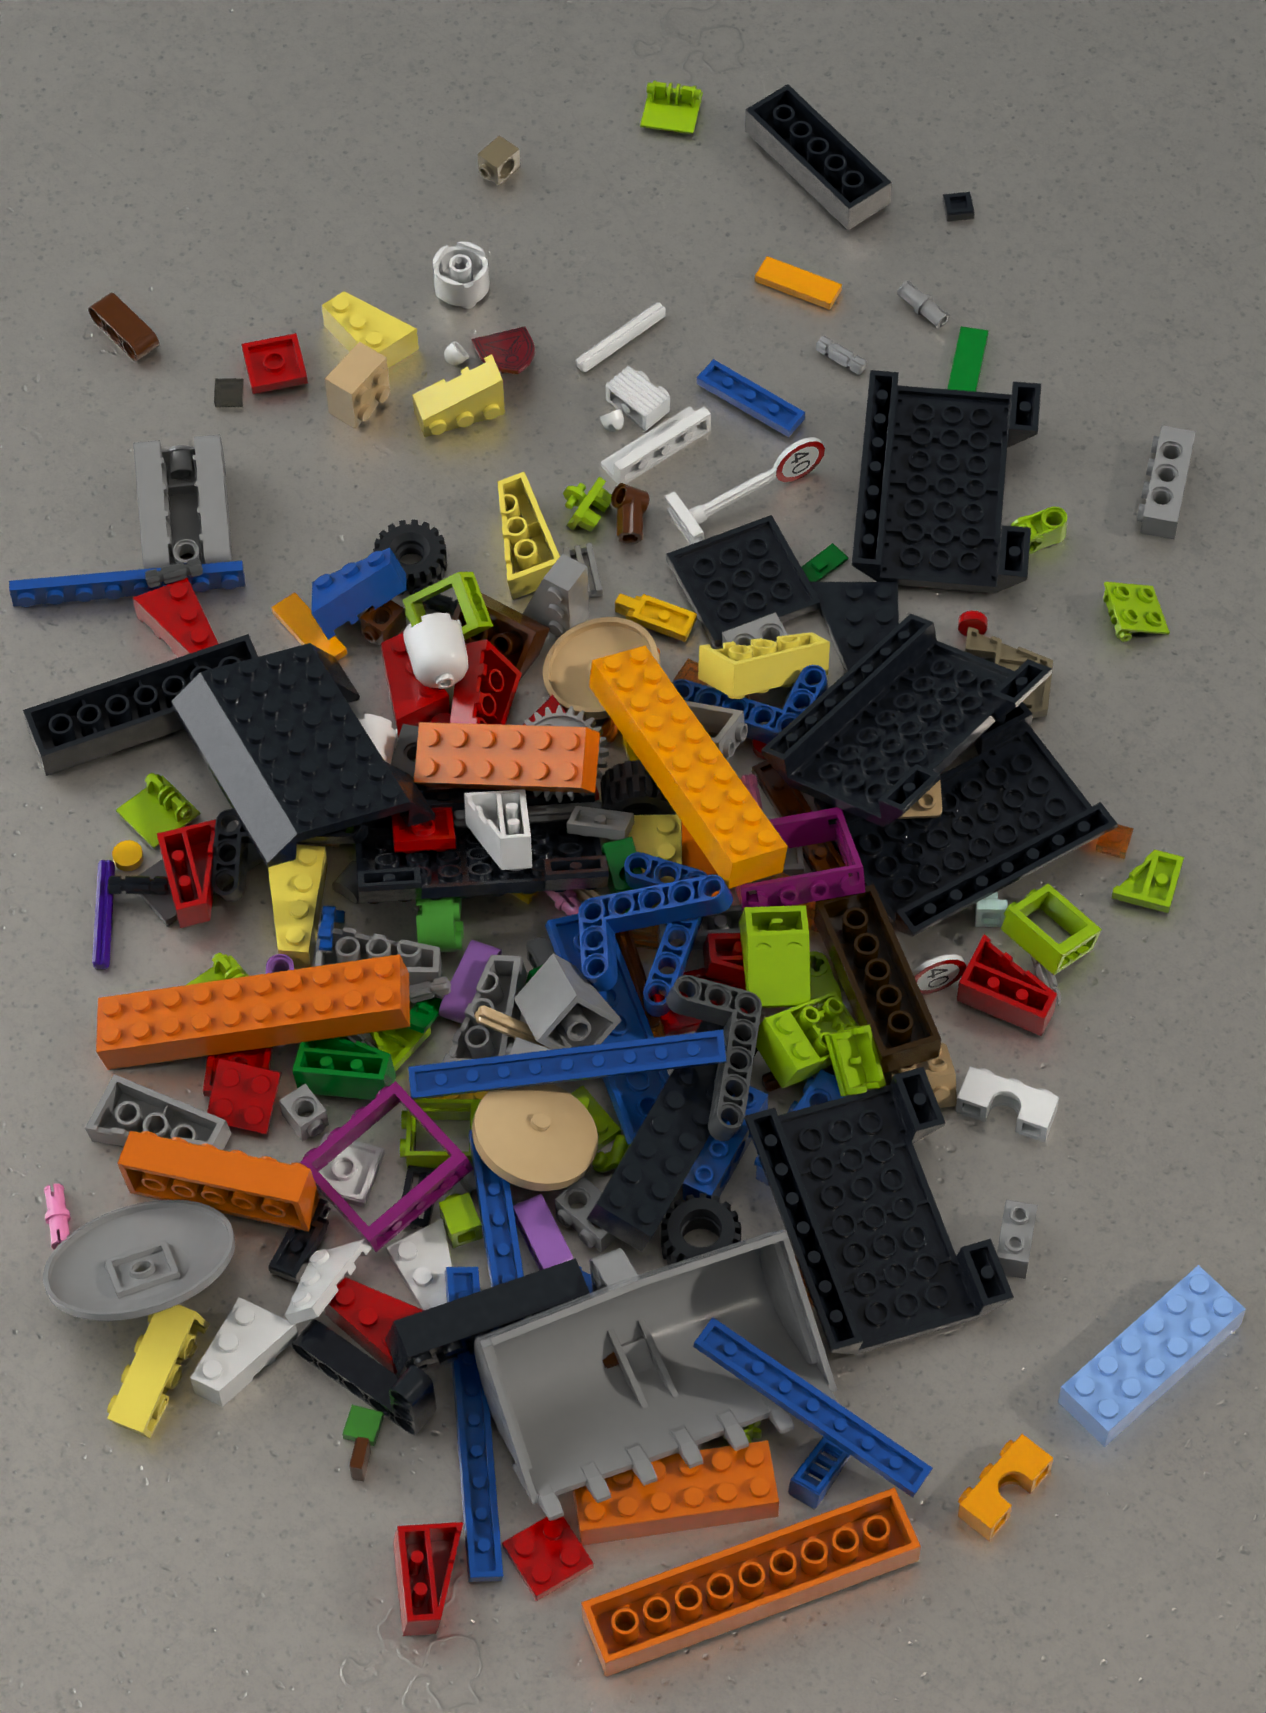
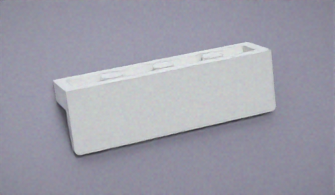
M704 406L696 412L691 407H687L602 460L601 467L617 484H627L711 431V413Z

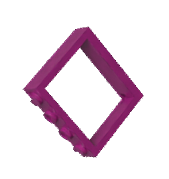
M836 807L769 819V821L788 846L787 849L836 840L846 865L845 867L743 884L735 887L742 911L744 907L792 906L864 893L863 865L842 810ZM837 818L835 820L836 824L829 825L828 820ZM756 890V894L749 895L748 891Z
M396 1081L390 1086L382 1088L377 1093L375 1099L366 1107L357 1109L346 1124L331 1131L327 1140L317 1148L309 1150L300 1162L311 1169L318 1190L363 1239L366 1238L375 1252H378L473 1170L465 1154ZM401 1103L450 1157L368 1226L319 1171L396 1105Z

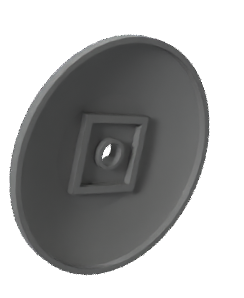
M156 1200L123 1207L84 1224L67 1236L56 1247L44 1268V1287L50 1301L58 1309L78 1318L96 1321H116L151 1315L190 1299L212 1284L223 1273L232 1259L235 1250L234 1232L229 1220L221 1212L199 1202Z

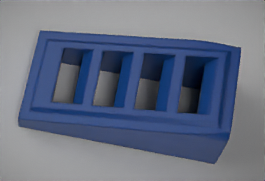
M822 1437L790 1479L788 1494L809 1507L816 1509L851 1455L825 1437ZM823 1451L836 1458L837 1461L835 1462L822 1455ZM816 1462L819 1463L820 1465H822V1466L826 1467L827 1469H829V1471L823 1469L822 1467L816 1465L815 1463H816ZM810 1473V1474H812L813 1476L819 1478V1479L822 1480V1481L820 1482V1481L816 1480L815 1478L809 1476L808 1474Z

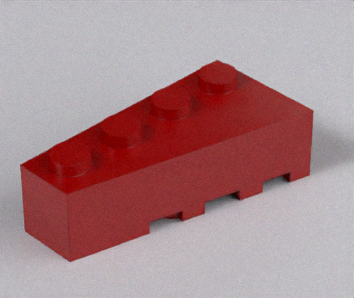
M487 639L467 643L465 645L469 668L463 679L454 686L450 723L505 725L522 673Z

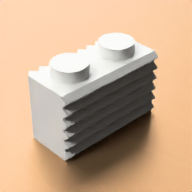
M627 366L626 369L619 372L618 376H615L614 379H611L606 384L607 402L611 403L616 409L620 408L624 415L634 421L636 425H639L640 428H643L644 431H647L670 411V396L663 387H656L649 382L647 375L642 371L636 372L633 368Z

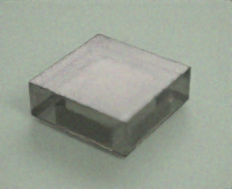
M215 379L214 406L243 407L244 379Z

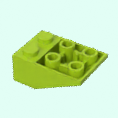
M806 905L744 907L739 926L746 991H750L760 998L762 1008L795 1007L811 1001L810 945Z
M835 991L766 1017L759 1025L756 1048L781 1088H785L803 1081L818 1073L821 1069L832 1065L825 1035L858 1025Z

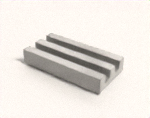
M586 544L585 548H580V545L574 546L573 550H569V547L563 548V554L570 558L576 557L577 561L584 564L583 556L587 555L595 590H590L588 582L589 598L602 596V586L592 544Z

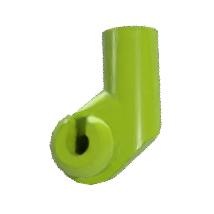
M616 1135L611 1151L596 1153L592 1162L595 1171L605 1173L617 1167L628 1148L624 1135Z

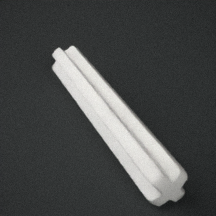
M659 302L653 304L576 358L577 368L585 373L664 318L666 316L665 307Z

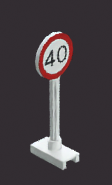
M815 437L799 440L779 455L772 469L751 478L702 506L697 505L690 510L686 508L676 492L673 491L665 496V500L670 505L667 508V512L690 545L705 540L704 532L699 524L707 520L708 516L764 487L774 479L782 482H793L803 478L820 463L824 456L825 447L820 439Z
M955 954L943 955L924 962L914 969L912 973L921 993L931 994L941 991L958 981L967 966L961 956ZM844 1001V1005L849 1013L852 1014L853 1010L849 1001Z

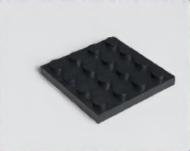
M772 515L666 554L667 563L694 612L697 614L714 648L722 646V632L775 612L781 623L820 609L821 601Z

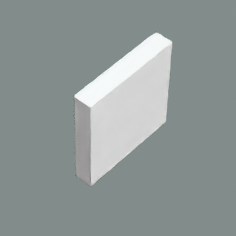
M324 1132L320 1145L327 1140L330 1133ZM354 1141L319 1172L347 1203L365 1208L385 1150L378 1146ZM318 1190L319 1195L325 1197V1196Z

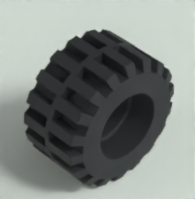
M630 760L622 764H616L602 775L600 782L602 809L634 813V815L676 814L640 760Z
M700 1193V1198H694L693 1194L686 1196L685 1202L678 1199L674 1202V1209L669 1207L666 1212V1218L662 1219L661 1247L663 1259H667V1266L741 1242V1222H738V1214L735 1210L731 1211V1205L727 1201L721 1204L720 1197L713 1195L712 1199L707 1198V1193ZM707 1229L715 1233L719 1239L710 1246L696 1247L687 1243L683 1237L692 1230Z

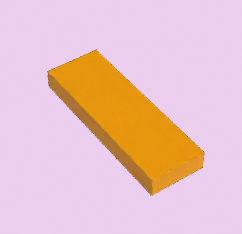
M766 256L755 274V282L828 310H831L842 291V284L768 256Z
M295 592L271 607L274 616L301 645L311 643L336 657L337 661L347 655V648L336 636L329 640L327 639L313 617L312 610Z

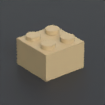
M361 342L324 378L329 414L355 429L362 421L368 420L376 406L380 402L383 403L390 394L387 357Z

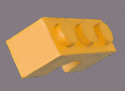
M1023 1434L1015 1442L1009 1440L999 1454L1001 1458L996 1464L989 1463L979 1475L981 1481L974 1489L969 1486L958 1499L960 1504L958 1517L988 1541L1010 1518L1012 1505L1000 1495L998 1490L1005 1485L1015 1484L1031 1494L1051 1471L1053 1457Z

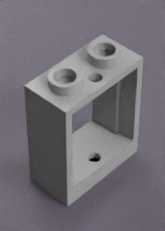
M685 701L707 732L718 733L715 738L711 737V739L726 760L731 758L739 744L747 737L748 726L744 723V711Z

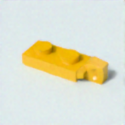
M619 593L615 601V612L624 615L625 619L686 642L697 620L696 613L643 594L642 597L636 596L632 598Z

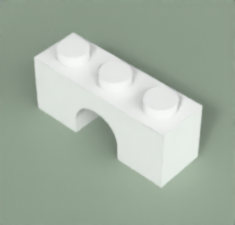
M970 1066L957 1097L956 1112L985 1122L989 1112L994 1107L1001 1105L1009 1106L1018 1114L1015 1133L1045 1142L1057 1113L1059 1096L1054 1095L1047 1089H1035L1024 1085L1021 1081L1014 1078L1006 1079L994 1075L988 1069H977Z

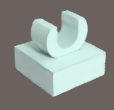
M998 891L976 903L975 927L1002 926L1005 919L1004 912L1008 907L1007 900H998Z

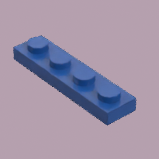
M714 359L697 376V385L788 438L805 420L804 411Z

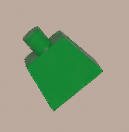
M632 837L602 844V855H606L609 871L607 886L610 894L633 890L626 883L624 863L627 856L636 852ZM641 867L631 870L634 874H642Z

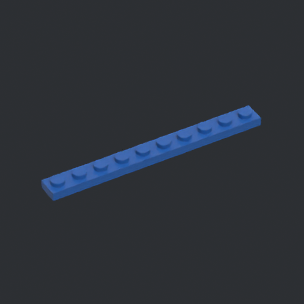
M715 1030L410 1066L408 1071L411 1098L415 1100L727 1063L724 1031Z
M446 1267L447 1302L480 1291L478 1267ZM469 1351L459 1354L458 1359L451 1363L468 1582L502 1581L503 1566L490 1408L480 1380L475 1354L470 1355Z

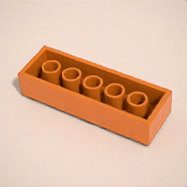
M419 722L414 783L428 788L525 789V791L595 793L600 733L588 727Z
M130 1131L117 1163L131 1194L159 1200L199 1202L211 1206L224 1214L293 1227L308 1232L320 1199L311 1169L301 1163L286 1164L268 1156L258 1158L248 1156L239 1150H231L229 1152L220 1150L211 1144L203 1143L196 1145L188 1143L186 1140L178 1137H172L171 1139L158 1137L150 1131H142L141 1133Z
M768 1440L749 1443L748 1447L735 1451L732 1446L699 1450L703 1458V1464L693 1468L688 1467L679 1453L651 1462L658 1481L643 1486L632 1469L608 1477L604 1480L609 1488L611 1498L600 1503L595 1501L586 1486L573 1490L582 1546L778 1517L779 1498Z

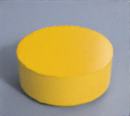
M125 840L119 842L112 851L114 864L122 871L136 870L143 863L142 848L135 841Z

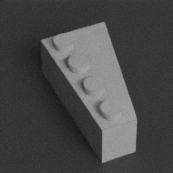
M116 1074L113 1075L85 1127L92 1142L118 1146L125 1145L130 1131L140 1133L142 1131H150L158 1137L168 1139L178 1137L186 1140L188 1143L196 1145L206 1143L224 1150L232 1134L226 1120Z

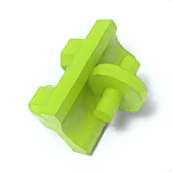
M598 477L587 495L584 492L586 486L582 483H579L577 487L571 485L565 488L563 492L567 500L565 507L568 509H572L574 506L578 507L566 525L567 527L574 530L579 525L583 529L592 532L601 516L589 509V506L592 504L602 512H605L611 503L612 494L603 488L606 482L604 479Z

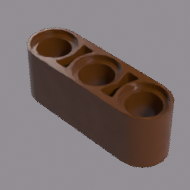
M109 293L88 307L89 315L94 323L132 360L138 361L160 346L153 330L114 293Z

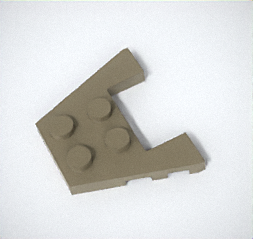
M968 627L965 652L978 657L995 659V664L1016 671L1027 659L1053 668L1052 659L1022 647L1013 648L1003 644L1000 638L995 636L988 638L979 634V630ZM1052 674L1023 701L1033 714L1032 718L1047 716Z

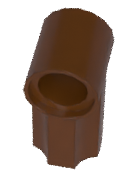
M623 483L615 487L611 497L612 506L617 508V537L619 542L625 544L638 543L643 540V514L648 508L650 498L648 492Z

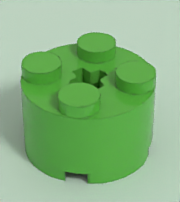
M445 897L439 900L416 899V906H419L420 909L418 915H416L418 943L440 947L441 953L462 950V939H464L463 921H460L462 897Z

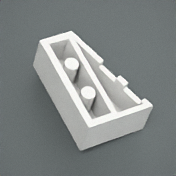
M525 789L464 793L466 825L499 868L511 871L532 868L531 833Z
M239 1297L190 1377L194 1393L223 1407L252 1382L253 1377L266 1365L270 1366L276 1360V1356L289 1345L292 1346V1343L298 1337L296 1324L291 1325L287 1319Z

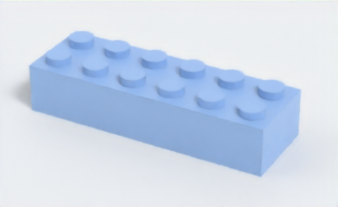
M1198 1265L1064 1383L1060 1389L1058 1403L1106 1447L1242 1324L1246 1309Z

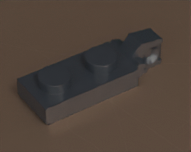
M319 1199L309 1232L289 1227L269 1264L268 1269L270 1273L299 1283L311 1255L315 1253L329 1225L327 1217L331 1211L328 1201Z

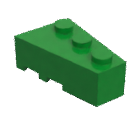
M342 1037L300 1042L292 1070L297 1088L306 1084L313 1094L374 1100L382 1088L390 1086L396 1079L391 1054L362 1042L356 1041L354 1043Z

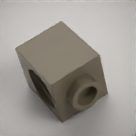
M500 135L477 154L478 172L484 179L491 180L498 186L520 168L519 148Z

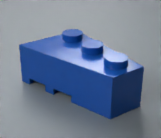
M391 548L375 551L361 561L348 563L342 569L331 574L321 575L312 582V615L328 640L336 635L333 630L347 621H350L351 624L359 621L357 615L371 606L376 610L407 590L406 573Z

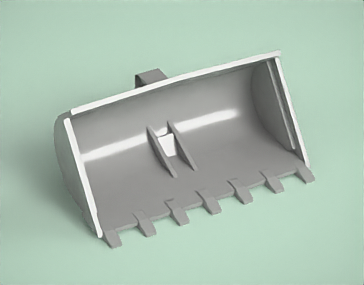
M787 1230L767 1232L640 1275L637 1274L621 1248L589 1260L592 1293L477 1337L474 1342L476 1364L482 1387L498 1431L516 1462L512 1464V1467L532 1504L538 1503L550 1521L564 1516L557 1496L586 1486L595 1501L600 1503L611 1498L609 1488L604 1480L608 1477L632 1469L643 1486L658 1481L651 1462L679 1453L689 1468L703 1464V1458L697 1445L724 1435L735 1451L749 1446V1442L742 1428L766 1418L770 1419L780 1434L794 1430V1424L786 1410L693 1347L694 1342L712 1317L837 1402L832 1392L838 1390ZM614 1352L619 1365L607 1369L602 1360Z

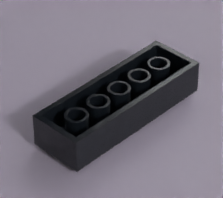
M789 84L745 110V132L847 230H850L890 205L892 182Z
M575 1258L395 1320L385 1338V1342L398 1375H402L410 1365L417 1366L421 1370L426 1371L428 1369L427 1365L439 1362L440 1365L451 1363L458 1359L459 1354L469 1351L470 1355L475 1354L474 1342L477 1337L577 1299L590 1292Z

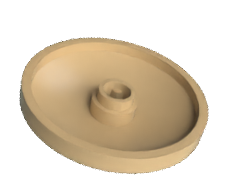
M618 617L596 618L574 626L556 640L546 655L543 665V681L549 697L554 695L566 713L570 706H573L575 716L583 710L585 711L586 719L591 717L594 719L609 718L610 716L589 687L592 660L646 645L660 665V655L653 637L641 625Z
M553 1084L491 1090L480 1101L472 1122L473 1142L483 1162L502 1179L525 1189L552 1191L576 1183L590 1169L598 1149V1132L589 1111L576 1097Z

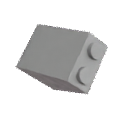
M554 953L514 998L536 1041L552 1050L601 1044L621 1022L620 1017L579 969Z

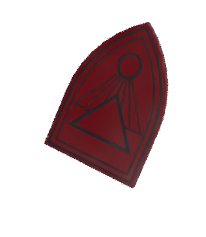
M525 326L471 339L481 361L485 363L484 358L492 354L501 374L521 373L529 366L535 355L533 340Z

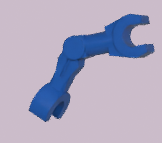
M323 906L321 910V925L318 932V939H320L319 950L332 951L334 922L339 924L345 923V911L336 910V906Z

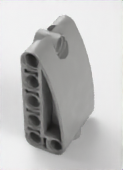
M220 434L194 437V447L178 445L169 449H162L160 440L134 443L144 569L160 568L180 562L188 564V560L196 558L201 561V564L232 561L225 460ZM187 553L194 555L191 559L188 560L181 559V557Z

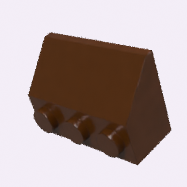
M481 593L493 627L466 639L465 644L487 639L522 673V678L540 655L550 628ZM458 602L452 619L460 620L461 626H465L467 624Z

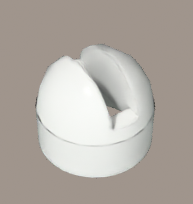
M453 341L445 349L444 358L448 364L458 366L467 360L469 355L458 342Z
M620 408L599 417L604 428L610 432H615L616 429L620 430L624 424V416Z

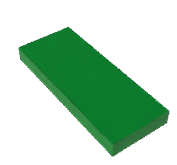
M832 543L801 567L810 582H819L846 562L849 557Z
M435 997L417 1002L410 1010V1027L407 1028L424 1034L439 1016L442 999Z

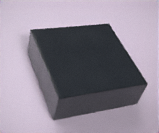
M970 192L943 194L942 201L947 222L974 219V208Z

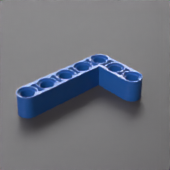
M809 665L803 668L783 709L747 698L731 699L727 697V694L715 688L686 679H678L672 682L680 695L686 697L684 698L685 701L744 711V723L748 726L746 738L755 739L766 744L828 689L826 672L819 665Z
M642 852L630 854L624 863L626 883L633 889L664 884L660 879L665 876H671L675 879L674 881H680L707 875L701 870ZM637 867H641L646 870L642 874H634L631 872L632 869ZM690 897L684 898L681 903L687 901ZM704 916L667 923L644 986L643 1001L648 1014L660 1017L669 1012L670 1008L666 1003V997L675 981L680 976H683ZM680 939L685 944L680 947H674L670 942ZM672 967L675 971L667 975L661 973L660 969ZM655 994H661L665 999L661 1002H654L650 1000V997Z
M713 874L586 899L581 903L578 911L581 969L583 974L596 990H610L615 986L618 978L615 933L722 913L728 910L733 903V895L730 889H728L720 876ZM720 891L716 896L711 897L714 892ZM690 897L687 901L681 903L684 898ZM660 902L657 907L652 908L654 904ZM630 908L628 912L622 914L625 909ZM600 914L598 918L592 920L594 916ZM601 941H602V943H601L598 947H595V948H594V946H595L598 942H601ZM604 969L601 974L595 976L599 970Z

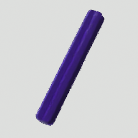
M100 860L98 863L92 964L97 970L107 969L110 965L114 894L108 891V879L110 876H115V865L112 860Z

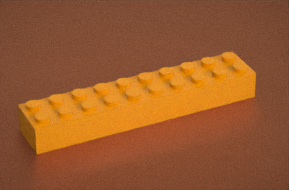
M646 645L592 660L589 681L590 689L713 868L724 880L728 889L782 873L788 846Z

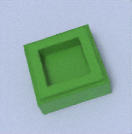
M352 1405L342 1433L343 1438L355 1441L357 1437L369 1438L370 1445L375 1446L384 1419V1413Z

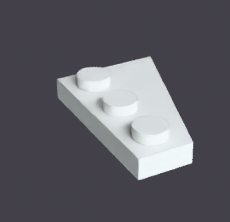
M442 1218L386 1247L387 1254L420 1309L423 1310L447 1303L445 1270L446 1267H452Z
M366 1238L328 1250L320 1249L311 1255L285 1313L291 1325L316 1318L322 1313L339 1291L336 1287L337 1283L345 1276H351L357 1268L354 1262L358 1256H366L372 1249Z

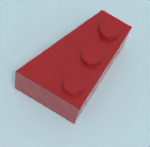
M403 633L382 642L383 665L396 729L398 730V738L403 724L419 727V722L430 723L435 715L445 712L450 713L449 695L446 690L424 686L416 679L404 643Z

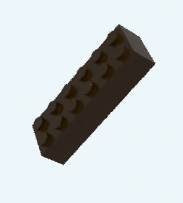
M874 884L865 886L864 893L816 901L814 921L859 1026L870 1024L883 1074L939 1057L941 1046L940 1034Z

